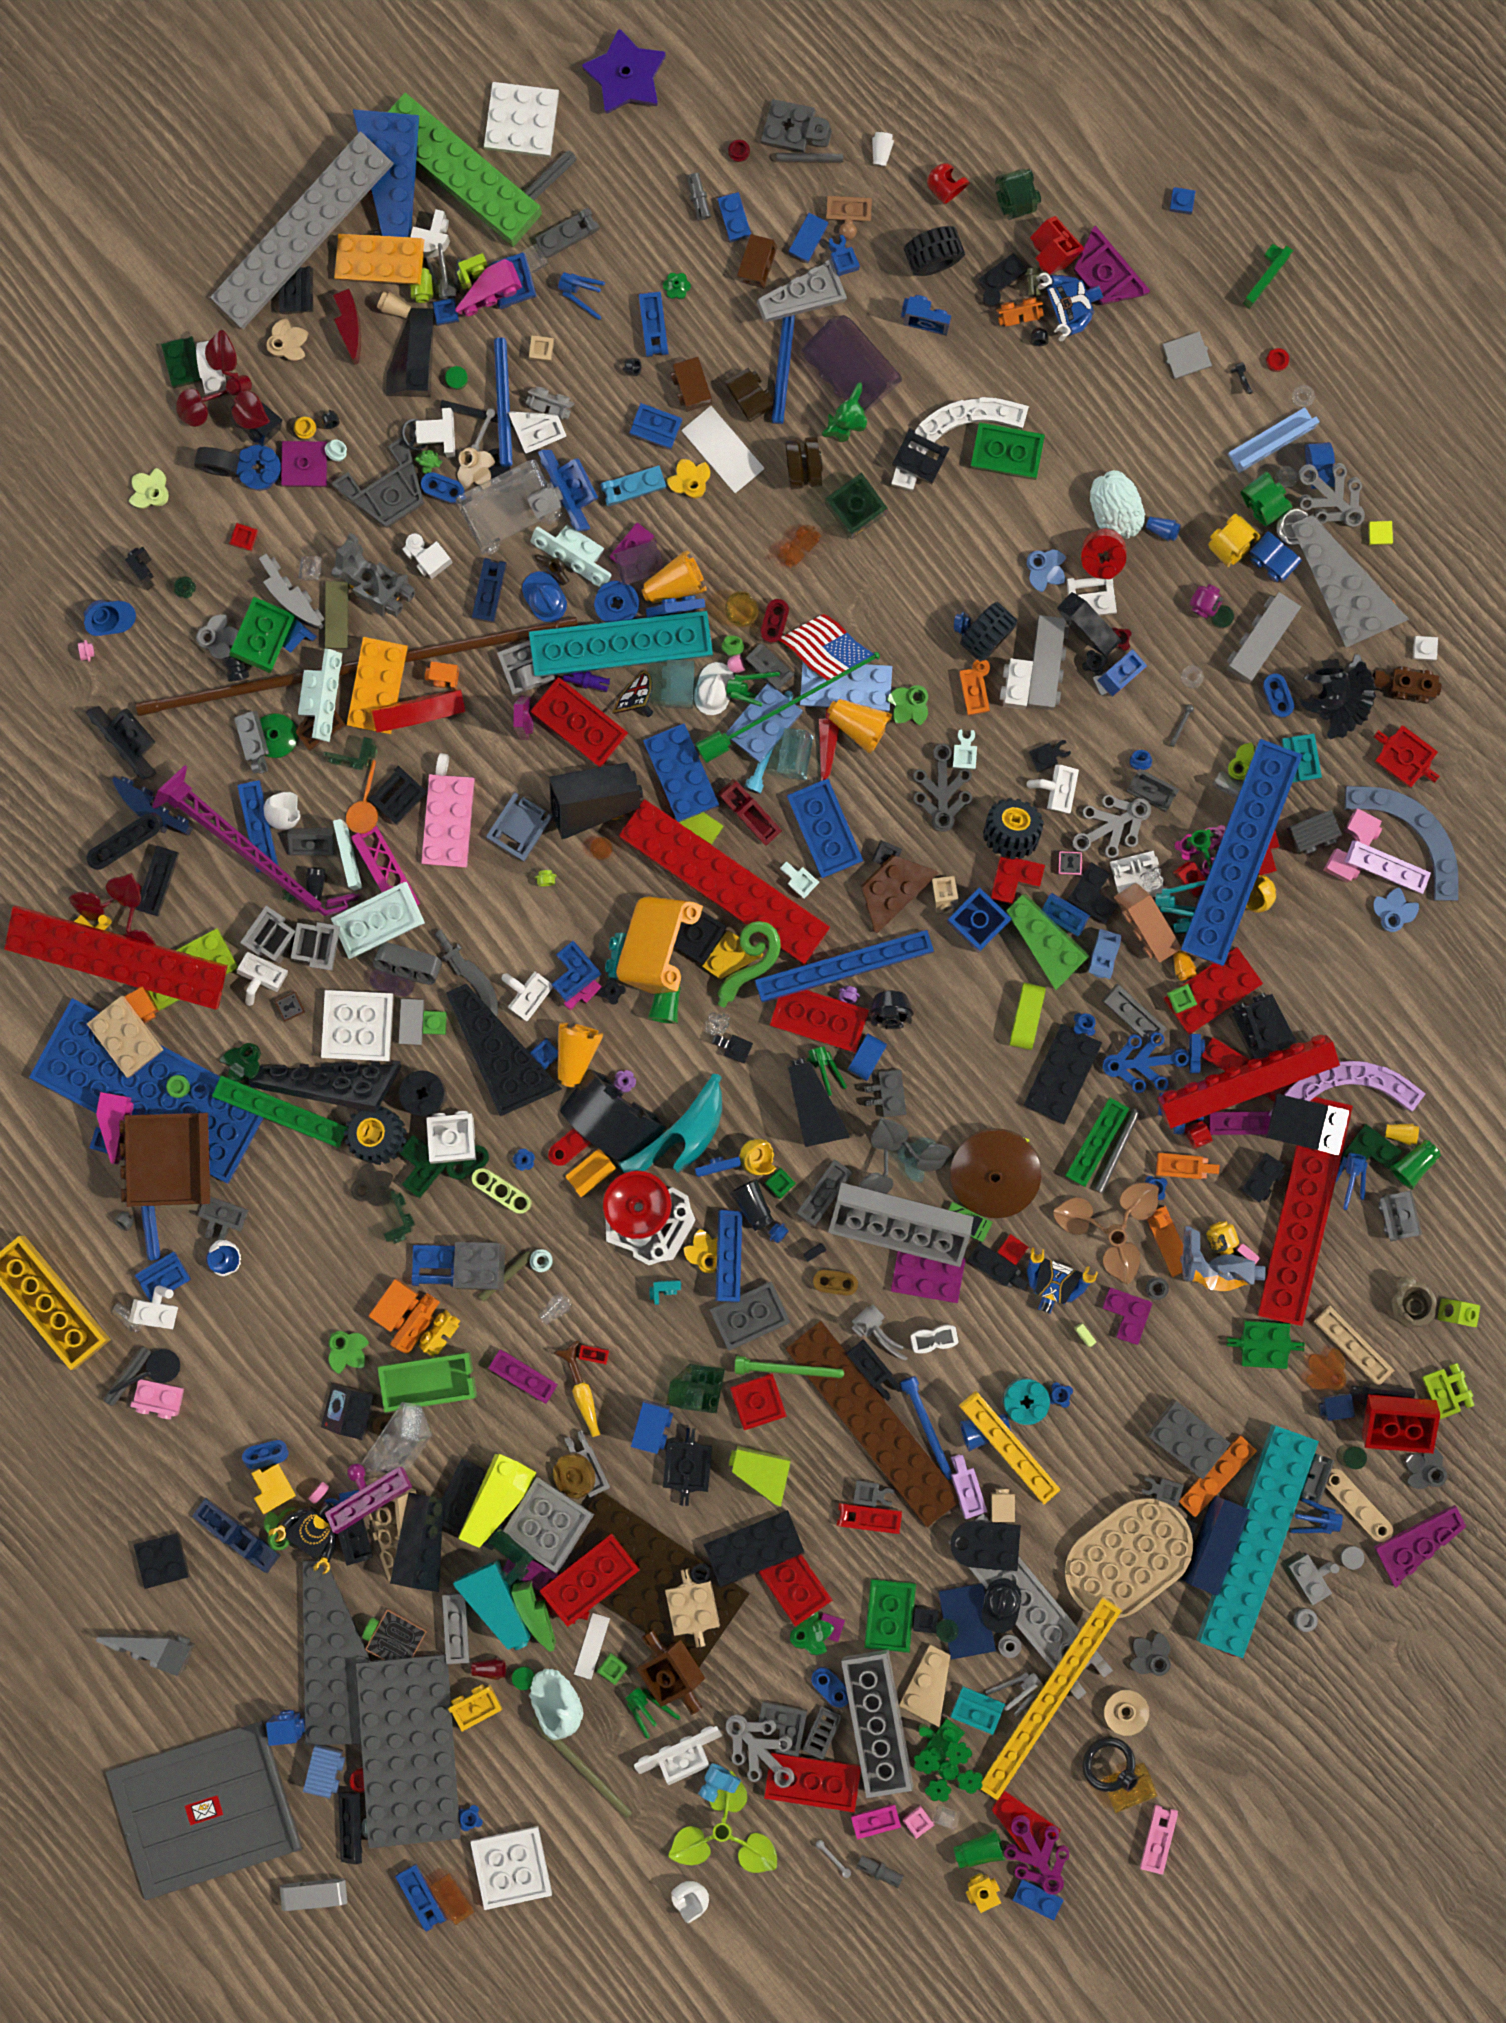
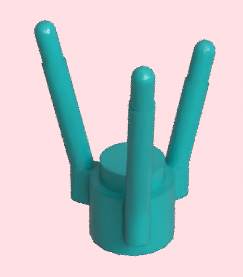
M1206 880L1170 889L1162 888V893L1156 894L1155 903L1161 912L1193 917L1196 907L1175 905V896H1171V893L1203 886Z

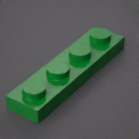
M1111 1097L1108 1098L1065 1174L1067 1178L1086 1187L1130 1108Z

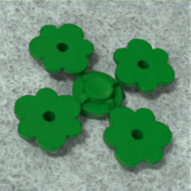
M956 1742L949 1743L945 1755L950 1759L943 1761L941 1765L938 1762V1756L931 1754L929 1750H923L920 1755L918 1754L914 1757V1767L917 1771L930 1774L932 1771L938 1770L939 1775L943 1778L937 1781L931 1780L925 1788L926 1795L931 1796L932 1801H947L952 1789L950 1786H947L946 1780H953L956 1777L959 1782V1788L966 1790L969 1794H974L977 1789H981L983 1786L981 1782L983 1776L981 1773L967 1770L965 1773L959 1774L957 1765L959 1763L966 1764L968 1758L972 1756V1750L967 1748L964 1742L959 1744Z

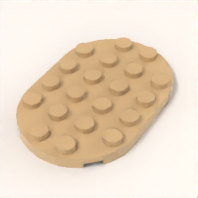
M1139 1498L1124 1503L1082 1535L1072 1546L1065 1565V1578L1071 1596L1080 1607L1090 1614L1102 1597L1122 1609L1118 1618H1123L1137 1612L1176 1582L1186 1571L1193 1551V1539L1188 1523L1177 1509L1158 1499Z

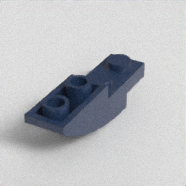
M124 776L121 779L113 777L112 782L116 790L139 817L153 812L162 818L163 828L161 832L166 833L169 826L188 836L191 834L193 827L188 825L189 820L180 815H177L176 818L168 815L170 810L162 806L155 809L152 808L155 800L153 791L143 786L140 790L133 787L134 782ZM150 820V825L155 827V822Z

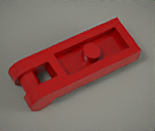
M839 1503L838 1510H840V1516L837 1519L836 1526L900 1534L901 1510ZM849 1512L856 1513L855 1521L848 1520Z

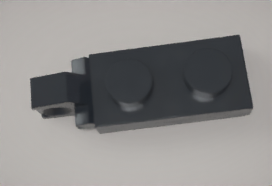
M979 1242L967 1260L1009 1288L1014 1284L1021 1290H1024L1028 1282L1019 1277L1021 1271L1017 1269L1018 1267L981 1242Z
M1364 1384L1363 1386L1351 1385L1349 1394L1352 1395V1400L1360 1401V1404L1366 1405L1368 1395L1415 1398V1389Z

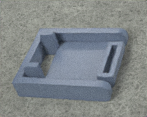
M515 792L486 838L525 862L553 816L549 814L544 821L541 820L546 811L524 797L516 804L515 802L519 794ZM503 833L520 843L517 851L499 840Z

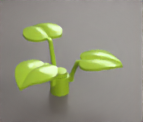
M729 1771L733 1776L737 1777L733 1771ZM740 1782L735 1793L719 1789L715 1802H710L714 1810H724L722 1821L714 1827L713 1835L704 1838V1833L701 1829L693 1826L685 1827L677 1833L669 1852V1858L680 1864L698 1865L706 1861L710 1856L711 1849L706 1842L712 1839L725 1842L730 1839L744 1846L738 1853L740 1865L745 1870L752 1873L773 1871L777 1868L776 1850L769 1838L760 1833H753L748 1837L746 1843L732 1835V1827L726 1823L728 1811L738 1812L746 1805L748 1798L747 1790L742 1782Z

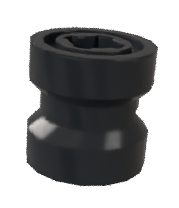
M232 656L222 659L224 666L229 670L226 674L229 682L246 679L250 676L248 669L245 668V662Z

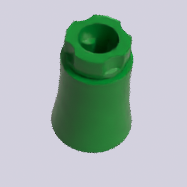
M681 987L678 988L677 992L654 994L647 1019L666 1024H678V1005Z
M1424 1140L1404 1158L1392 1165L1390 1170L1400 1183L1413 1190L1419 1180L1441 1156L1440 1151L1429 1140Z
M997 1829L983 1836L963 1842L962 1845L954 1846L955 1857L960 1869L967 1866L970 1868L980 1864L1006 1860Z

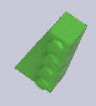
M1026 893L1021 895L1007 910V913L1012 918V921L1055 990L1059 989L1090 957Z

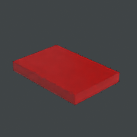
M803 1555L759 1572L795 1627L833 1601Z

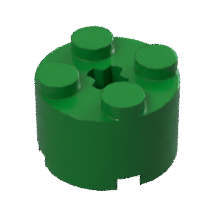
M1268 472L1263 473L1240 491L1247 508L1251 507L1255 512L1253 516L1263 526L1273 523L1292 508L1290 501L1284 497L1286 493L1284 487L1279 482L1275 484Z

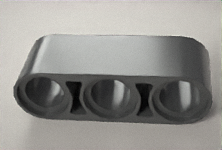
M385 942L379 946L373 966L384 973L432 985L437 979L442 961L434 955Z

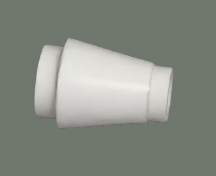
M875 132V137L872 138L873 165L886 167L894 143L892 134Z

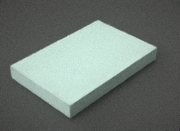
M341 819L334 820L333 824L348 887L353 891L362 889V884L348 825Z

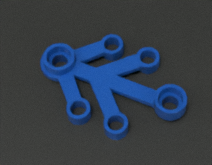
M1156 1031L1150 1035V1040L1134 1059H1126L1133 1048H1139L1142 1044V1039L1137 1034H1132L1128 1037L1127 1043L1117 1055L1111 1054L1104 1059L1103 1070L1108 1076L1122 1077L1132 1085L1135 1092L1142 1093L1146 1089V1083L1140 1078L1136 1079L1126 1070L1136 1068L1150 1079L1158 1090H1165L1169 1084L1168 1080L1164 1076H1159L1149 1066L1175 1064L1178 1067H1185L1190 1062V1054L1183 1048H1177L1170 1055L1148 1057L1156 1046L1164 1043V1036ZM1160 1035L1161 1040L1157 1043L1154 1042V1036ZM1135 1037L1138 1038V1043L1136 1045H1132L1131 1039ZM1180 1055H1185L1183 1062L1178 1061ZM1113 1062L1118 1063V1068L1115 1070L1110 1068ZM1159 1080H1165L1164 1086L1159 1087L1157 1085ZM1137 1082H1142L1143 1086L1141 1089L1135 1088Z

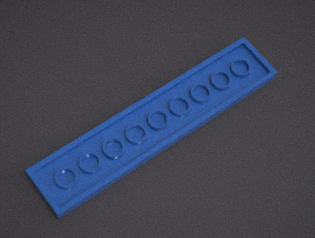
M1259 739L1180 951L1224 966L1302 754Z

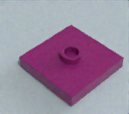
M282 441V487H327L328 456L325 453L327 442Z

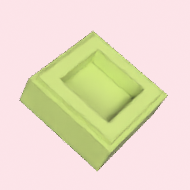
M1082 1323L1075 1327L1074 1330L1086 1346L1091 1347L1096 1343V1340Z

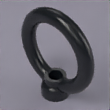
M1114 1737L1101 1738L1092 1743L1086 1750L1082 1769L1087 1782L1093 1788L1103 1792H1114L1123 1788L1129 1792L1139 1781V1777L1134 1774L1136 1766L1134 1753L1123 1740ZM1108 1746L1120 1749L1126 1757V1769L1120 1773L1116 1781L1111 1783L1098 1780L1091 1768L1094 1755L1100 1749Z

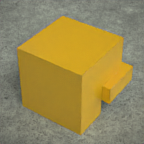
M275 1464L263 1472L257 1469L250 1473L261 1494L254 1497V1500L262 1514L296 1496L279 1464Z

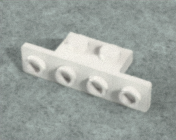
M717 1726L706 1727L700 1731V1734L693 1737H684L680 1740V1743L674 1746H665L655 1755L641 1757L634 1764V1767L639 1774H642L660 1765L667 1784L671 1785L710 1766L702 1745L722 1737L721 1731Z

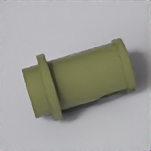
M1028 268V273L1025 274L1028 277V297H1034V288H1036V297L1042 296V289H1038L1037 286L1041 284V279H1036V277L1043 272H1041V268Z

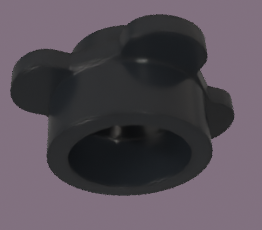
M1089 650L1082 668L1084 671L1089 670L1094 672L1096 676H1099L1103 673L1102 668L1107 663L1108 658L1095 653L1094 650Z
M608 978L607 984L599 990V995L607 998L610 1004L615 1005L618 1003L620 996L625 994L626 988L623 985L617 984L615 979Z

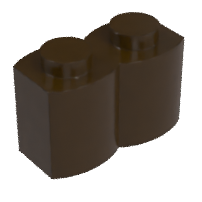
M747 368L727 380L726 386L747 420L752 422L771 410V402L774 400L767 389L763 391L759 385L762 381L757 372H751Z

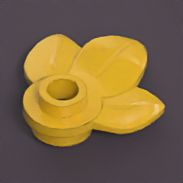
M681 459L677 464V475L667 478V484L675 493H685L688 497L694 499L700 498L706 491L705 483L710 477L709 466L704 462L696 467L692 461ZM695 484H698V487H697V488H695V489H692V488H691V486H693V485H695Z
M699 1229L693 1237V1246L684 1247V1255L690 1263L698 1265L699 1269L704 1273L716 1271L717 1237L712 1240L708 1233ZM706 1258H710L712 1260L711 1266H706Z

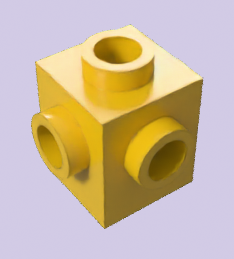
M979 1873L970 1878L971 1882L967 1883L969 1890L966 1891L971 1905L976 1903L980 1913L1001 1904L997 1894L1000 1888L995 1878L990 1879L988 1873L985 1875Z

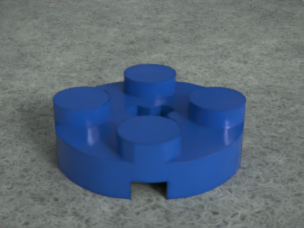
M253 445L240 452L237 475L248 488L256 491L267 490L280 478L282 466L280 459L273 449L267 446ZM258 462L261 465H265V468L261 469L260 473L253 469V466Z
M610 581L598 590L594 607L598 617L605 623L633 620L639 611V598L635 589L629 584L627 585L620 581ZM614 598H617L618 601H623L620 609L610 606L613 604Z

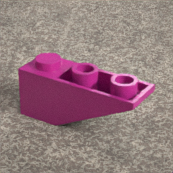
M503 259L486 268L457 306L456 312L466 317L473 316L478 313V309L484 306H493L502 297L515 295L517 293L516 290L522 288L513 263Z
M100 1092L96 1116L111 1164L119 1165V1161H122L124 1158L120 1157V1143H123L124 1134L119 1133V1120H123V1115H132L134 1104L131 1102L130 1097Z

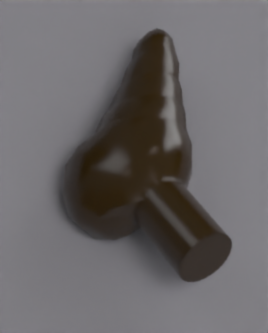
M540 554L535 555V559L547 571L556 575L562 586L570 582L564 573V562L560 558H549Z

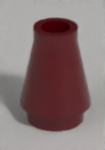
M497 1657L480 1662H472L471 1674L472 1676L494 1680L505 1678V1660Z

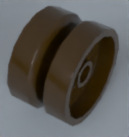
M817 436L805 438L804 452H801L800 443L797 439L785 440L791 490L803 488V474H807V481L810 487L822 486L823 466Z

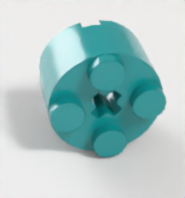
M1019 1378L1007 1386L1003 1393L1002 1403L1005 1412L1013 1421L1022 1425H1032L1046 1417L1050 1407V1398L1045 1387L1036 1380ZM1026 1395L1029 1399H1032V1402L1028 1403V1407L1020 1403Z

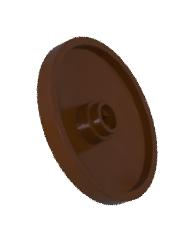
M985 1129L969 1136L956 1150L951 1163V1184L957 1198L970 1211L987 1218H1005L1021 1212L1033 1201L1041 1183V1164L1033 1146L1021 1135L1006 1129ZM998 1174L1000 1178L997 1177L996 1179L992 1178V1175Z

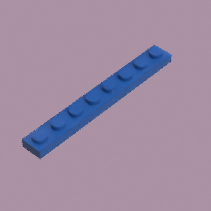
M925 930L755 980V985L760 1001L763 1003L933 953L934 949L928 931Z

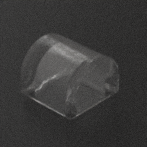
M938 1804L932 1820L936 1824L956 1829L960 1811Z

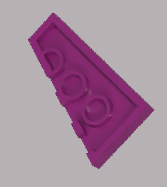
M521 695L514 703L513 727L520 740H529V734H533L534 723L532 717H530V695Z

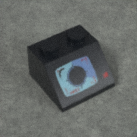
M332 1383L321 1428L339 1435L359 1440L365 1439L376 1394Z

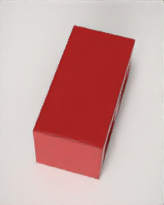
M582 1344L578 1359L606 1365L610 1350Z

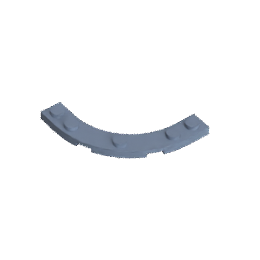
M1346 786L1345 810L1379 811L1398 817L1408 823L1420 838L1424 840L1429 849L1428 852L1434 870V901H1458V865L1456 855L1446 831L1434 815L1414 799L1393 790L1378 787Z

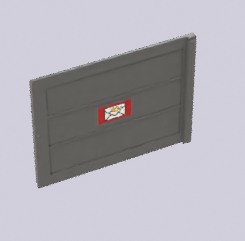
M263 1721L106 1771L145 1901L303 1849L272 1747L268 1746V1736Z

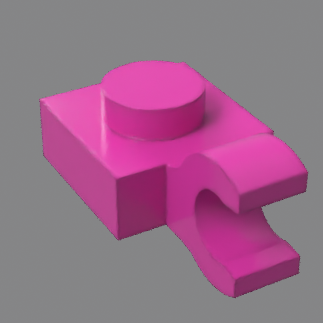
M594 980L567 1003L565 1001L564 1005L571 1011L581 999L587 1004L602 986Z

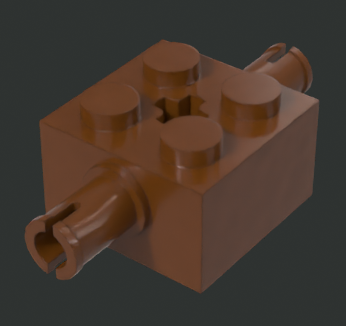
M654 1630L644 1634L641 1639L652 1655L636 1669L660 1707L681 1698L690 1715L697 1713L703 1706L692 1691L705 1679V1676L683 1642L679 1640L668 1647H663Z

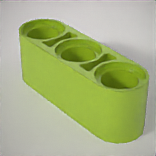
M1023 982L1009 1046L1032 1050L1046 987Z

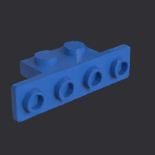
M552 450L539 451L540 462L548 471L551 477L550 482H552L554 488L558 486L562 493L563 499L561 504L570 516L571 525L577 531L589 530L590 526L581 509L598 499V496L580 460L573 459L560 468Z

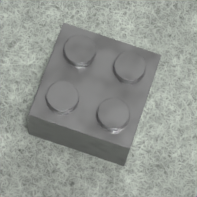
M455 1242L453 1288L504 1290L506 1245L501 1243Z

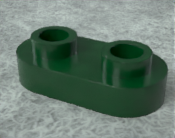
M475 1146V1154L478 1152L482 1154L481 1161L448 1162L447 1173L456 1180L466 1178L476 1170L487 1165L490 1158L488 1150L483 1146ZM457 1164L463 1166V1170L460 1173L455 1171Z

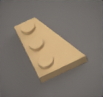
M929 1644L899 1702L900 1707L938 1727L940 1726L950 1661L949 1653Z

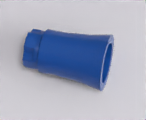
M998 1415L1011 1431L1007 1415ZM971 1420L960 1421L963 1440L969 1452L990 1443Z

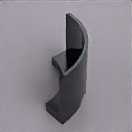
M590 1069L562 1106L560 1112L583 1137L609 1156L622 1162L642 1151L659 1138L666 1126L657 1114L643 1108L634 1101L632 1104L622 1098L624 1093L606 1075Z

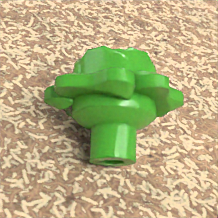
M424 450L415 459L423 466L422 472L425 474L431 473L432 468L440 467V464H442V460L438 459V453L432 450Z

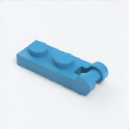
M660 466L600 484L601 490L606 495L605 502L607 506H613L666 489ZM619 487L621 494L615 495L613 489Z

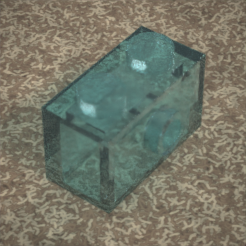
M784 728L777 772L784 778L806 780L813 743V736L809 732L801 729Z

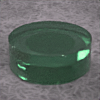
M1220 605L1217 613L1211 617V622L1217 628H1227L1234 620V613L1230 607Z
M1351 1446L1345 1450L1343 1461L1347 1467L1357 1470L1366 1464L1367 1455L1362 1448Z

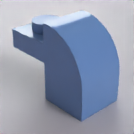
M1102 929L1099 930L1090 957L1088 973H1092L1098 978H1111L1114 961L1120 947L1121 935Z

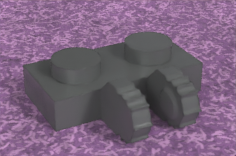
M901 1070L879 1072L880 1085L862 1087L863 1092L866 1093L881 1090L882 1098L877 1100L868 1099L864 1101V1106L882 1104L884 1117L906 1115Z
M210 1196V1204H202L198 1214L199 1217L210 1220L205 1238L210 1239L213 1236L216 1223L223 1225L218 1240L226 1239L229 1228L242 1231L249 1210Z

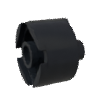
M416 1071L409 1074L401 1083L399 1097L401 1104L408 1112L425 1117L431 1116L443 1108L447 1099V1091L444 1082L436 1074L428 1071ZM426 1088L428 1097H423L421 1100L418 1091Z

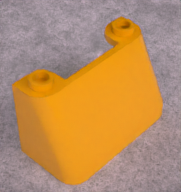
M651 896L639 899L635 906L617 965L616 973L619 980L651 994L677 992L681 981V974L675 966L669 964L679 927L681 922L684 924L696 923L701 915L703 906L690 901Z

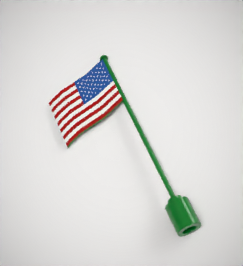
M825 614L782 636L779 643L792 650L810 670L822 677L826 682L729 736L726 733L721 734L720 731H717L697 742L695 745L705 763H708L728 752V746L731 745L730 740L874 659L879 660L880 654L878 652L872 653L856 642L838 622Z

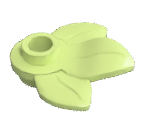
M155 468L150 476L143 473L134 475L132 477V486L136 492L131 496L129 502L133 506L142 509L150 505L162 506L166 504L169 495L165 487V474Z

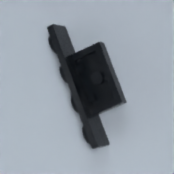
M100 706L86 711L92 724L100 729L105 739L112 743L118 750L119 755L130 764L137 776L144 780L156 774V771L143 757L156 741L127 708L123 709L113 720L109 718Z

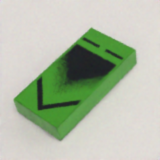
M952 1202L948 1209L949 1211L974 1217L970 1236L983 1242L993 1222Z

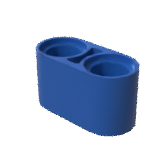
M868 1033L847 1071L867 1081L887 1043Z

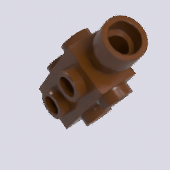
M1398 666L1397 669L1391 671V674H1385V671L1374 670L1372 675L1375 679L1374 684L1376 688H1389L1388 694H1394L1393 698L1398 700H1407V697L1416 698L1415 702L1428 704L1429 700H1434L1441 692L1440 676L1433 675V671L1429 670L1414 672L1411 671L1410 667ZM1402 678H1406L1408 680L1407 685H1404L1402 683ZM1424 681L1430 683L1429 689L1424 687Z

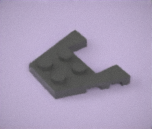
M401 438L388 446L400 466L361 491L349 472L332 482L334 488L386 528L424 505L410 449L404 445Z

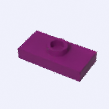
M637 522L609 558L627 572L655 536Z

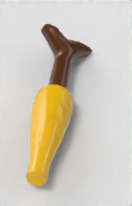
M575 1341L566 1350H557L554 1354L566 1360L575 1384L572 1390L575 1402L590 1430L591 1436L595 1437L600 1435L597 1425L593 1396L589 1385L583 1382L579 1371L576 1353L580 1341Z

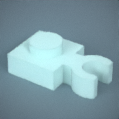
M960 729L957 736L961 745H954L953 768L975 770L977 746H971V742L975 738V732L971 730L970 738L965 739Z

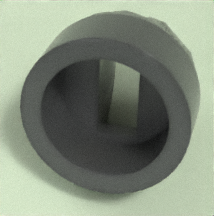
M123 1211L113 1221L120 1229L128 1231L134 1223V1217L132 1215L129 1216V1212Z

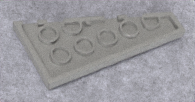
M1314 515L1291 524L1346 648L1409 620L1405 613L1396 606L1393 600L1383 592L1380 586L1347 553L1342 545L1332 537L1330 532Z

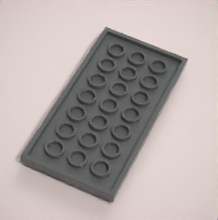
M446 1654L356 1662L368 1847L377 1848L461 1839L452 1712L450 1713L448 1710L451 1706Z

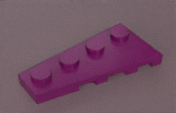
M1453 1505L1390 1539L1375 1545L1374 1548L1392 1585L1395 1588L1398 1587L1406 1576L1413 1574L1421 1563L1426 1559L1429 1560L1436 1550L1442 1545L1445 1546L1466 1528V1525L1458 1508Z

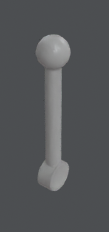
M487 410V418L475 444H472L471 448L479 451L480 441L491 418L496 414L495 410Z
M818 1840L815 1844L816 1847L822 1849L842 1871L843 1877H850L851 1870L845 1868L824 1846L825 1844L822 1840Z

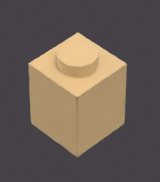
M996 1488V1492H990L992 1522H1015V1494L1009 1492L1008 1488Z

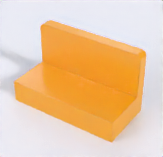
M597 1149L568 1173L566 1178L576 1189L575 1191L580 1197H583L617 1168L602 1150Z

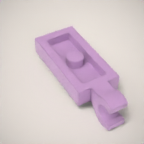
M959 1454L951 1457L957 1472L951 1474V1478L964 1518L968 1519L987 1512L974 1468H966L963 1455Z

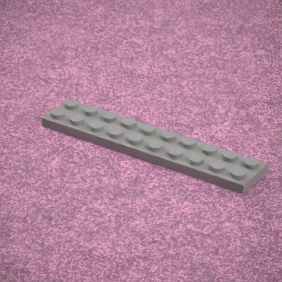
M360 131L210 298L244 329L394 163Z

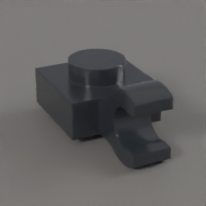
M715 1034L712 1041L713 1044L726 1049L724 1056L745 1064L753 1045L752 1042L733 1034L730 1040Z

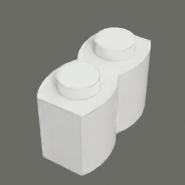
M948 1324L937 1326L932 1330H916L909 1335L912 1350L915 1353H927L936 1347L941 1349L951 1348L959 1343L955 1326Z

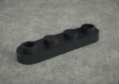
M153 812L141 816L92 848L86 857L88 865L95 870H101L158 834L163 828L162 818ZM150 820L155 822V827L150 825ZM98 854L103 856V861L98 858Z

